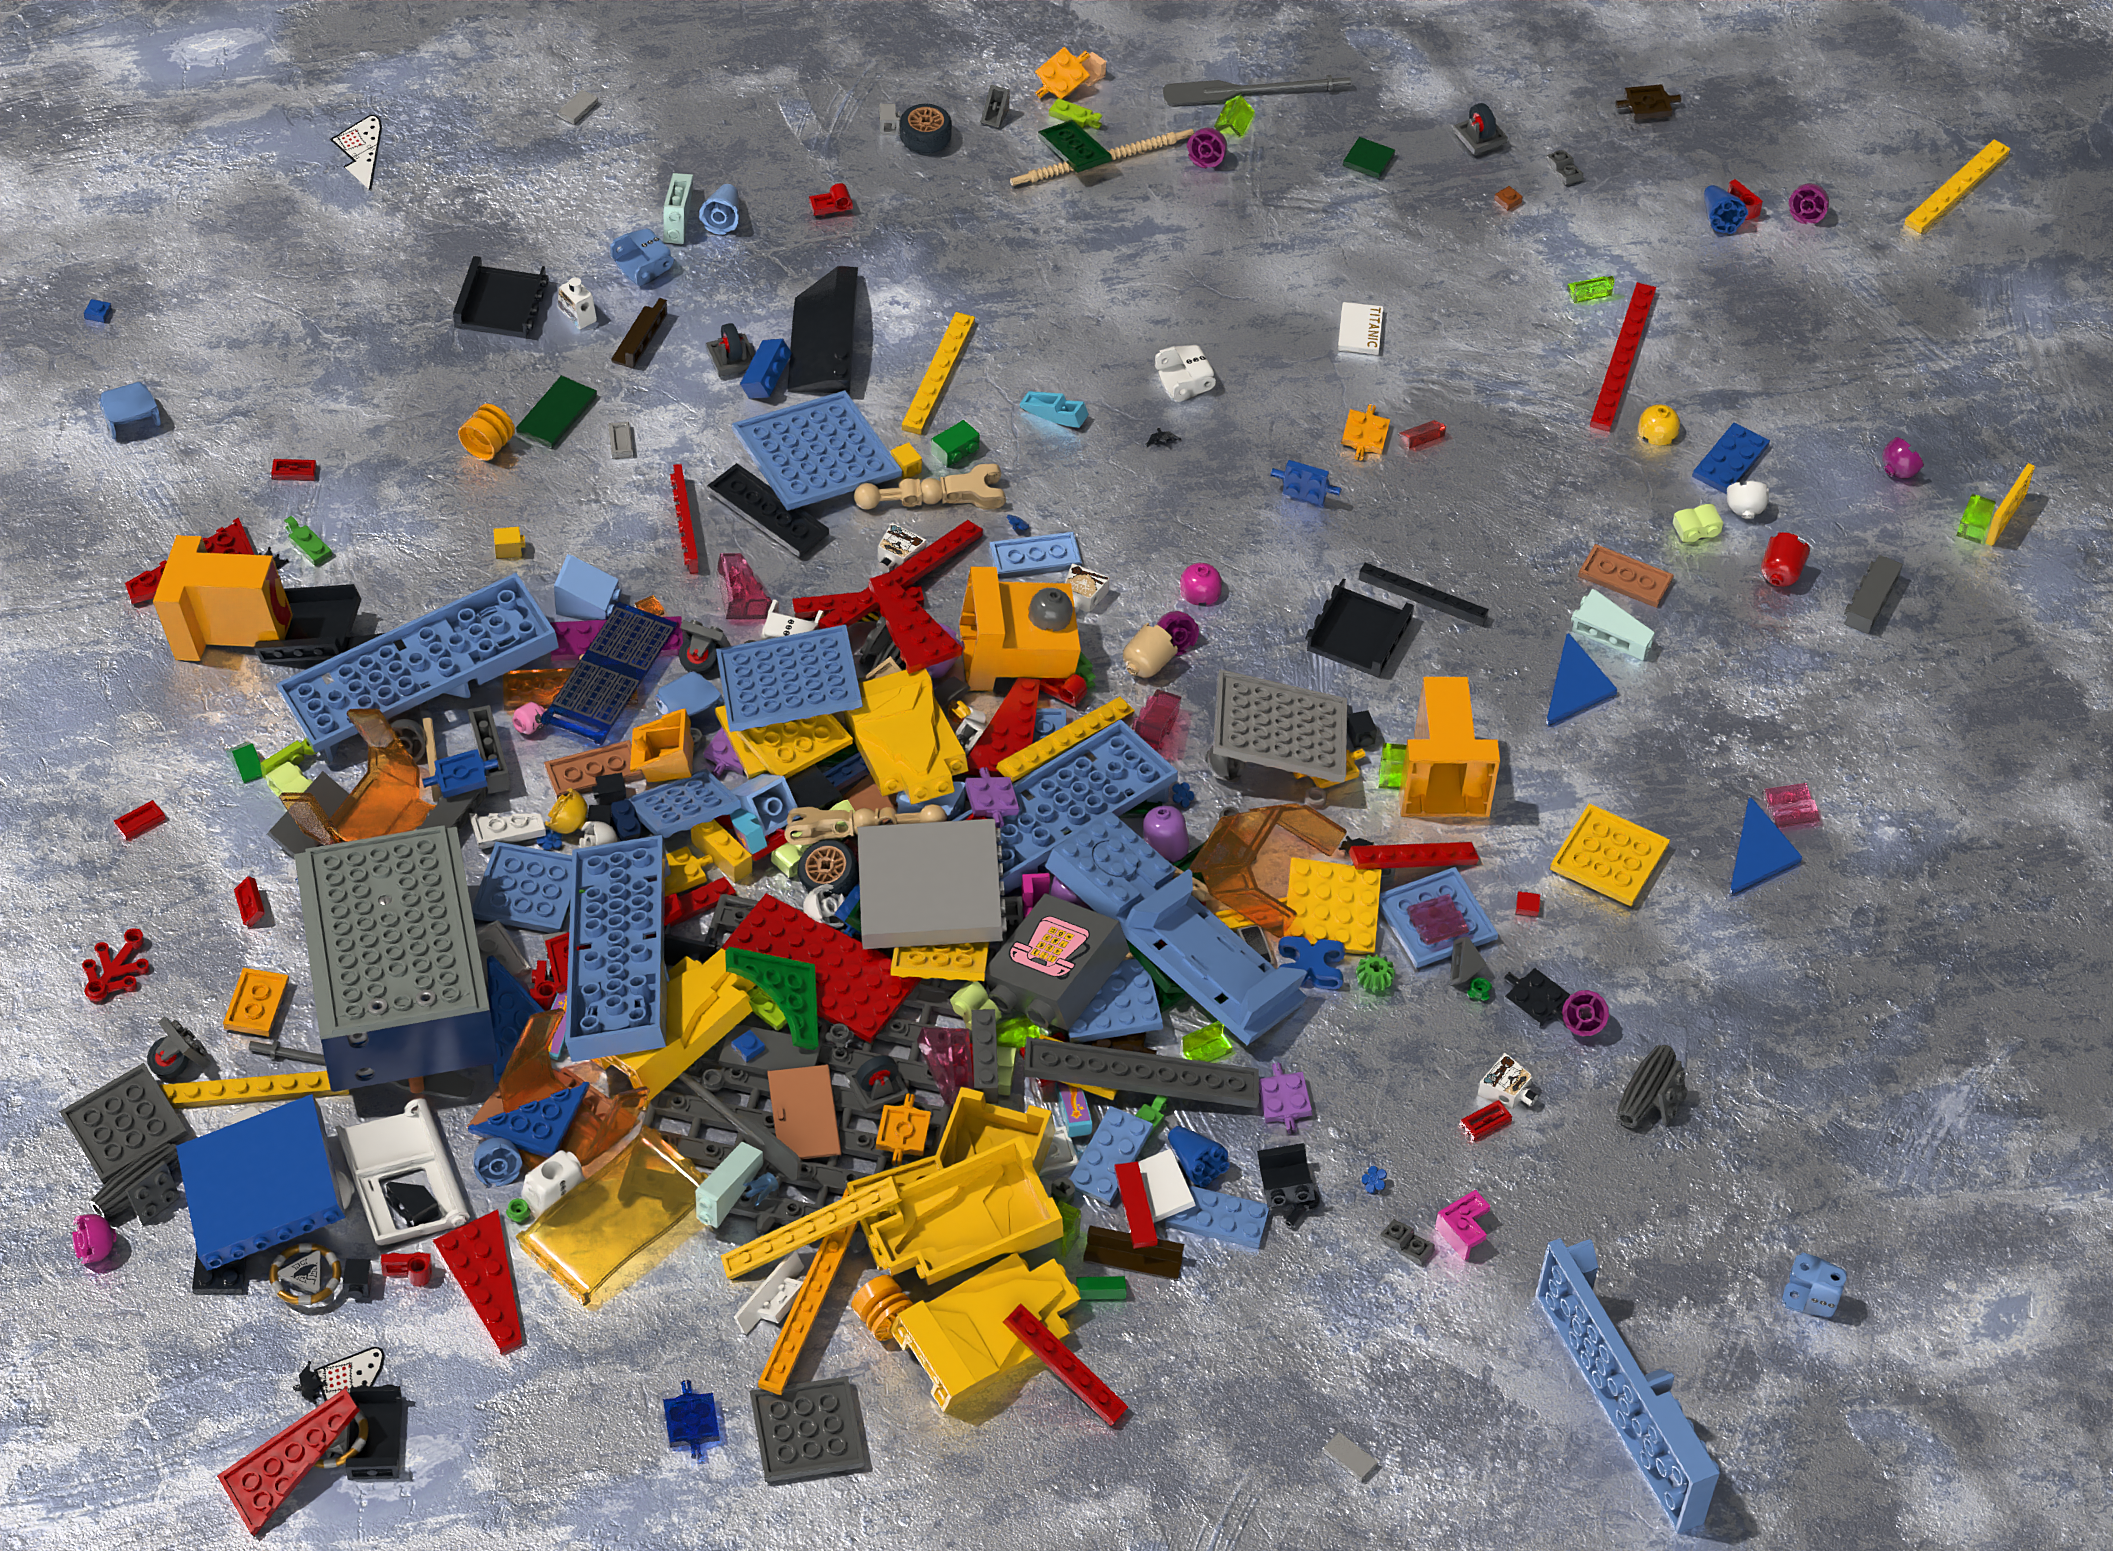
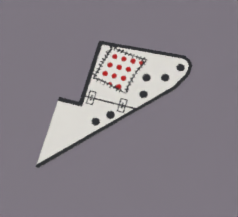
M368 115L329 139L353 160L344 167L369 190L372 187L382 129L380 118L376 115Z
M371 1347L314 1369V1372H317V1380L326 1381V1384L319 1386L324 1401H327L344 1388L350 1393L351 1387L360 1385L372 1387L382 1369L384 1361L383 1349ZM326 1450L327 1457L333 1458L335 1453Z

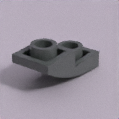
M1558 150L1547 155L1551 168L1565 185L1583 180V172L1574 166V158L1566 151Z
M952 676L934 690V697L944 713L952 702L957 704V701H960L971 687L955 676Z
M1395 1219L1380 1234V1238L1390 1247L1421 1266L1435 1251L1434 1243L1415 1235L1414 1228Z

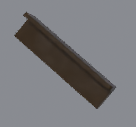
M659 298L653 308L649 306L643 307L611 358L612 363L634 369L667 316L666 299Z
M1089 1225L1083 1262L1177 1281L1185 1244L1158 1239L1157 1246L1133 1249L1130 1233Z

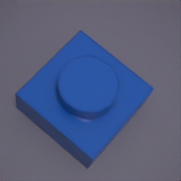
M91 299L84 311V318L105 323L112 309L111 303Z
M751 1030L731 1042V1047L745 1062H748L765 1050V1044Z

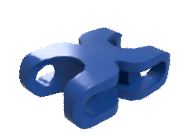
M1285 936L1280 939L1278 943L1279 953L1283 957L1293 959L1295 962L1281 964L1279 967L1304 969L1307 972L1300 986H1303L1308 979L1311 980L1314 987L1319 989L1334 990L1339 989L1343 985L1344 978L1340 969L1327 965V963L1340 962L1343 959L1345 946L1342 942L1321 939L1314 946H1311L1309 940L1304 937Z

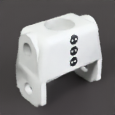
M1198 345L1176 346L1163 349L1155 356V367L1158 370L1160 380L1168 394L1176 402L1191 399L1215 386L1214 370Z
M773 600L762 630L761 640L820 630L818 620L824 617V612L819 610L814 622L778 614L779 601Z
M560 1150L525 1176L522 1199L527 1202L530 1213L542 1223L546 1221L545 1210L575 1188L583 1193L587 1191L586 1180L577 1157L571 1152L566 1153Z

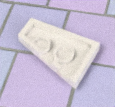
M469 813L479 850L494 847L496 841L513 843L546 836L541 814H512L510 817H498V813H489V817H477V813Z

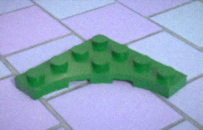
M728 947L725 951L726 972L742 976L763 989L784 1014L791 1031L793 1046L815 1050L818 1047L815 964Z

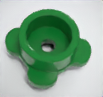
M1484 978L1472 979L1469 983L1471 987L1467 991V995L1470 998L1475 997L1482 1001L1489 1000V990L1492 989V984Z

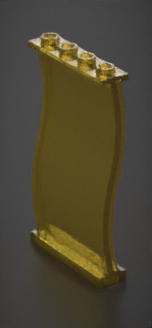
M646 1124L641 1127L642 1131L614 1159L556 1201L525 1232L522 1230L515 1236L518 1247L583 1307L591 1302V1296L619 1268L665 1235L696 1207L695 1191L708 1177L705 1172L700 1173L696 1170L694 1163L689 1158H683L672 1143L667 1144L655 1128L651 1130Z

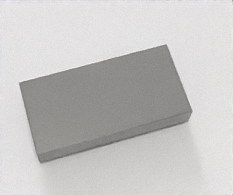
M581 90L558 111V116L575 124L598 103V97Z
M629 422L608 423L612 459L632 458L633 448Z
M1340 1432L1323 1448L1324 1454L1360 1482L1378 1464V1461Z

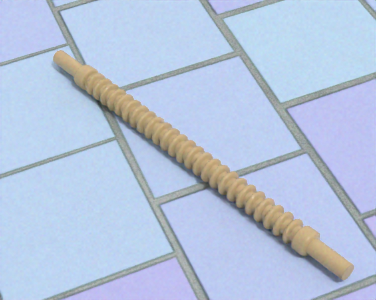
M1189 129L1178 133L1169 132L1166 135L1162 134L1161 137L1157 136L1156 139L1152 137L1151 140L1149 138L1146 141L1141 140V143L1137 141L1136 144H1126L1125 147L1122 145L1120 149L1119 147H1116L1115 150L1111 148L1108 152L1112 155V160H1116V157L1120 159L1121 156H1131L1132 153L1135 155L1137 151L1141 153L1142 150L1144 152L1147 149L1152 150V147L1157 149V146L1161 148L1163 145L1175 144L1178 140L1191 137L1194 131ZM1064 161L1063 164L1061 162L1058 163V166L1053 164V167L1049 165L1048 168L1043 167L1042 170L1038 168L1037 171L1035 169L1030 170L1028 174L1010 178V183L1012 186L1028 181L1033 183L1037 182L1038 179L1043 180V177L1048 179L1049 176L1053 177L1054 174L1056 176L1059 173L1064 174V171L1066 173H1069V170L1073 172L1074 169Z

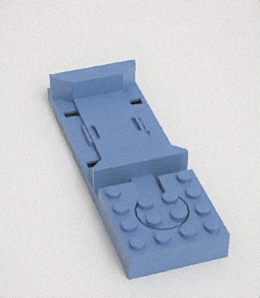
M514 573L277 683L276 687L313 751L316 753L322 750L329 763H331L335 759L342 740L442 693L469 698L471 695L468 681L475 678L477 683L481 685L559 647L555 630L518 574ZM401 639L406 648L399 651L393 642ZM326 673H329L334 681L328 685L325 684L321 677Z
M1120 719L1012 784L1019 812L1018 815L1002 817L1004 826L1000 828L1001 841L996 842L997 846L1001 845L1002 859H998V863L1003 865V877H999V881H1004V895L1022 885V874H1038V869L1042 873L1050 874L1045 865L1053 848L1109 811L1118 817L1146 799L1147 802L1158 803V801H1161L1163 804L1169 802V785L1178 780V771ZM1090 752L1097 760L1092 763L1084 754ZM1027 790L1035 798L1028 801L1021 792ZM972 809L952 821L966 820L973 813Z
M1111 811L1053 848L1045 867L1097 913L1118 920L1128 941L1247 1046L1303 1005L1307 996L1299 987L1307 972L1304 969L1274 968L1191 895L1193 880L1190 869L1173 879L1176 868ZM1162 939L1167 945L1158 950L1154 944ZM1223 993L1228 999L1220 1005L1215 998Z
M663 835L572 850L565 1043L572 1062L666 1047L667 981H670V977L664 961L665 878L671 874V869L665 853ZM580 889H583V890H586V891H585V893H580V894H579V890H580ZM656 933V938L646 939V935ZM591 944L590 949L577 950V946Z
M1561 1238L1548 1242L1535 1296L1677 1534L1704 1524L1720 1470L1718 1464L1711 1460L1703 1440H1699L1693 1423L1691 1420L1686 1419L1683 1414L1678 1399H1674L1670 1392L1675 1376L1672 1372L1662 1369L1643 1375L1593 1292L1599 1267L1592 1240L1588 1239L1569 1247L1565 1246Z

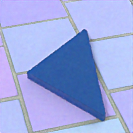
M1569 633L1566 634L1546 720L1547 725L1617 694V688Z
M1752 797L1748 799L1729 891L1731 895L1802 860L1801 854Z
M491 955L487 957L490 1014L498 1061L493 1063L494 1082L497 1084L501 1083L521 1055L527 1051L543 1031L548 1014L504 966Z
M585 1081L582 1085L570 1090L567 1088L551 1094V1097L537 1102L535 1100L519 1106V1109L509 1113L503 1112L487 1118V1121L477 1125L471 1124L468 1127V1133L486 1139L501 1137L511 1141L518 1149L550 1158L558 1152L590 1087L589 1082Z

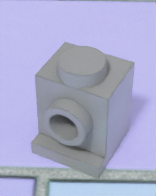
M879 104L880 135H900V114L896 112L895 104Z

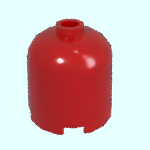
M1779 532L1777 536H1771L1761 563L1760 570L1763 577L1775 586L1787 587L1793 585L1803 571L1810 554V547L1806 542L1805 544L1800 542L1797 535Z

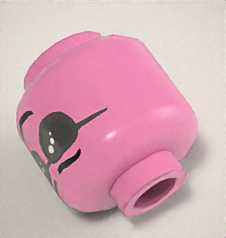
M529 702L515 710L512 718L513 725L520 733L532 734L545 726L546 711L542 706Z

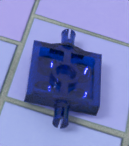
M684 1380L681 1382L683 1395L676 1398L663 1399L669 1447L690 1446L691 1458L696 1459V1450L699 1459L702 1457L700 1444L720 1441L713 1393H692L691 1381L687 1380L686 1389Z

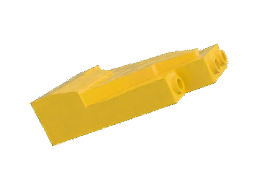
M926 668L910 674L903 670L858 683L863 707L843 711L845 723L882 797L904 790L911 805L955 792L952 776L968 771L966 755L934 697L932 680Z
M722 948L703 965L698 960L693 961L686 956L668 971L670 981H667L666 1047L590 1060L604 1070L613 1065L628 1075L634 1090L651 1101L753 1011L747 992L756 984L742 976L726 972L725 950Z
M961 1087L936 1155H939L945 1169L1022 1135L1032 1155L1033 1167L1037 1175H1039L1056 1131L1052 1111L1029 1105L1026 1113L986 1103L983 1092Z
M1021 1135L898 1188L902 1201L887 1207L891 1217L870 1225L872 1234L868 1237L873 1249L878 1248L881 1256H878L883 1270L888 1269L890 1275L894 1276L915 1266L920 1279L925 1278L929 1286L997 1255L1009 1254L1010 1256L1015 1252L1020 1254L1063 1237L1064 1233L1062 1216L1053 1198L1048 1197L1033 1167L1032 1155Z
M1017 1252L934 1300L927 1303L921 1300L897 1314L890 1331L903 1351L909 1347L912 1349L934 1383L930 1391L942 1411L946 1412L1038 1357L1003 1323L1020 1303L1063 1343L1070 1332L1065 1319L1059 1316L1075 1308L1081 1298L1079 1297L1078 1288L1067 1279L1064 1267L1061 1264H1057L1054 1258L1029 1272V1266L1025 1259L1020 1258Z

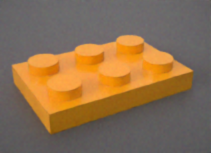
M243 968L223 1021V1028L270 1037L289 983V975Z

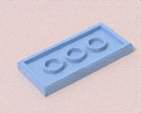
M1074 532L989 542L994 567H997L998 579L1070 570L1072 563L1082 567Z

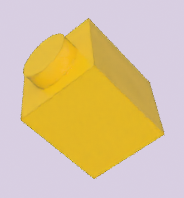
M909 442L891 450L892 457L902 469L901 478L903 480L922 473V457Z
M519 527L494 528L496 559L522 557L521 548H525V536L520 535Z

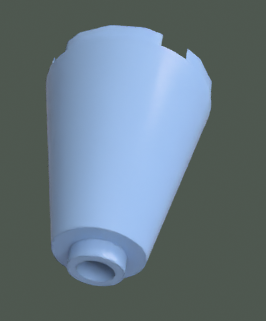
M722 185L702 204L699 211L700 221L702 220L705 225L704 227L708 231L723 235L731 230L733 231L738 225V190L733 185Z

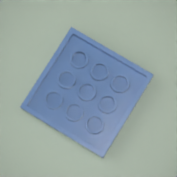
M707 769L693 773L690 778L677 779L624 799L630 800L633 804L635 816L655 836L663 835V838H668L673 833L681 830H689L694 825L702 822H710L718 816L732 814L735 810L742 808L740 799Z
M496 841L472 907L473 918L490 922L498 920L501 924L548 933L562 932L571 901L572 855Z
M1456 867L1379 894L1378 908L1416 968L1452 956L1453 942L1459 938L1469 937L1475 947L1498 938L1496 929Z
M1136 958L1123 960L1068 1030L1070 1043L1076 1044L1163 1029L1152 977Z

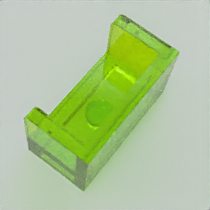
M1971 494L1956 536L1981 544L1996 502Z
M1383 743L1378 788L1400 789L1406 745Z

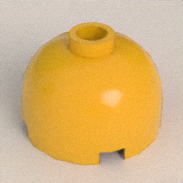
M1663 404L1652 405L1645 409L1640 416L1638 424L1639 435L1642 438L1644 436L1649 439L1648 442L1654 445H1668L1672 443V440L1678 437L1680 429V419L1677 412Z
M573 788L567 789L570 792L567 796L562 794L548 814L551 817L550 822L545 821V825L557 833L569 834L577 828L581 830L588 820L586 817L588 805L584 797Z

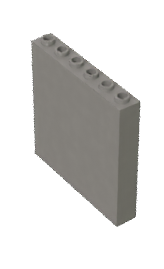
M995 819L857 827L863 949L1003 941L1002 931H1007L1006 917L1001 918V913H1005V899H1000V895H1004V881H999V877H1003V865L998 863V859H1002L1001 845L997 846L996 842L1001 841L1000 828H995Z

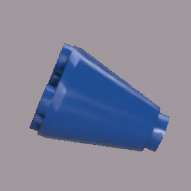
M1711 185L1705 189L1704 202L1710 226L1717 232L1733 234L1748 215L1745 203L1737 196L1718 186Z
M1176 1126L1169 1132L1168 1140L1187 1177L1194 1184L1199 1185L1201 1188H1206L1211 1181L1229 1169L1230 1163L1227 1161L1228 1151L1222 1144L1181 1126Z

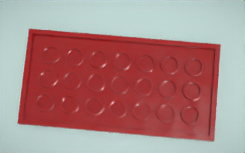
M767 893L721 947L725 951L728 947H734L815 964L817 1015L833 1024L846 1025L854 1035L869 1043L873 1042L922 980L921 977L908 976L902 978L891 976L892 958L875 949H863L861 942L825 923L813 920L806 913Z

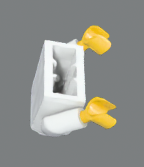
M957 701V704L960 706L957 709H952V711L959 718H964V720L955 731V735L967 756L988 722L983 711L972 707L968 708L962 701Z

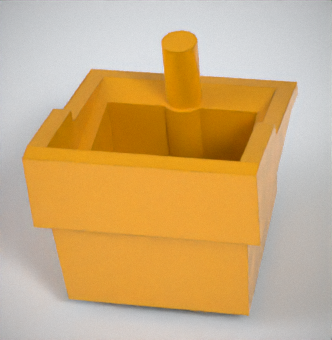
M686 708L662 715L661 719L633 728L630 761L631 773L641 769L648 783L692 777L694 742L690 732L691 721Z

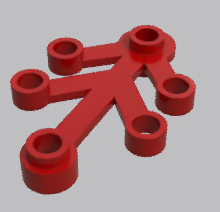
M131 928L125 932V945L112 962L109 958L108 944L99 942L95 945V953L100 958L104 973L98 979L96 975V962L93 959L83 961L82 969L87 974L89 980L84 990L87 999L101 1001L107 997L109 992L120 989L131 992L137 988L136 978L131 975L124 977L123 980L110 981L114 977L133 972L141 975L149 972V962L143 958L138 959L136 962L122 965L133 949L140 948L144 943L143 933L140 929Z

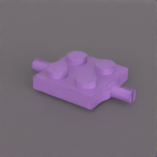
M721 727L704 751V758L713 761L717 765L711 774L716 776V778H720L724 770H731L743 775L745 771Z
M983 767L979 770L981 778H966L965 781L974 816H987L995 819V827L1001 828L1004 826L1002 817L1018 815L1019 806L1010 777H990L989 769L985 767L984 770Z
M1277 1062V1067L1276 1063L1272 1064L1274 1076L1259 1079V1097L1265 1123L1285 1122L1287 1133L1291 1134V1129L1292 1133L1297 1131L1294 1120L1300 1117L1312 1116V1109L1303 1072L1283 1074L1282 1064Z

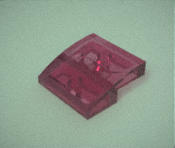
M1807 783L1763 790L1762 794L1767 809L1777 828L1820 821L1815 800H1811Z
M1450 894L1408 906L1406 909L1417 933L1426 946L1469 932L1461 911L1456 910Z

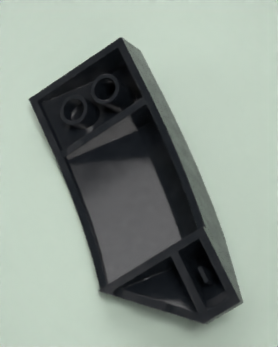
M837 266L795 297L788 392L838 393L846 391L847 394H850L858 267Z

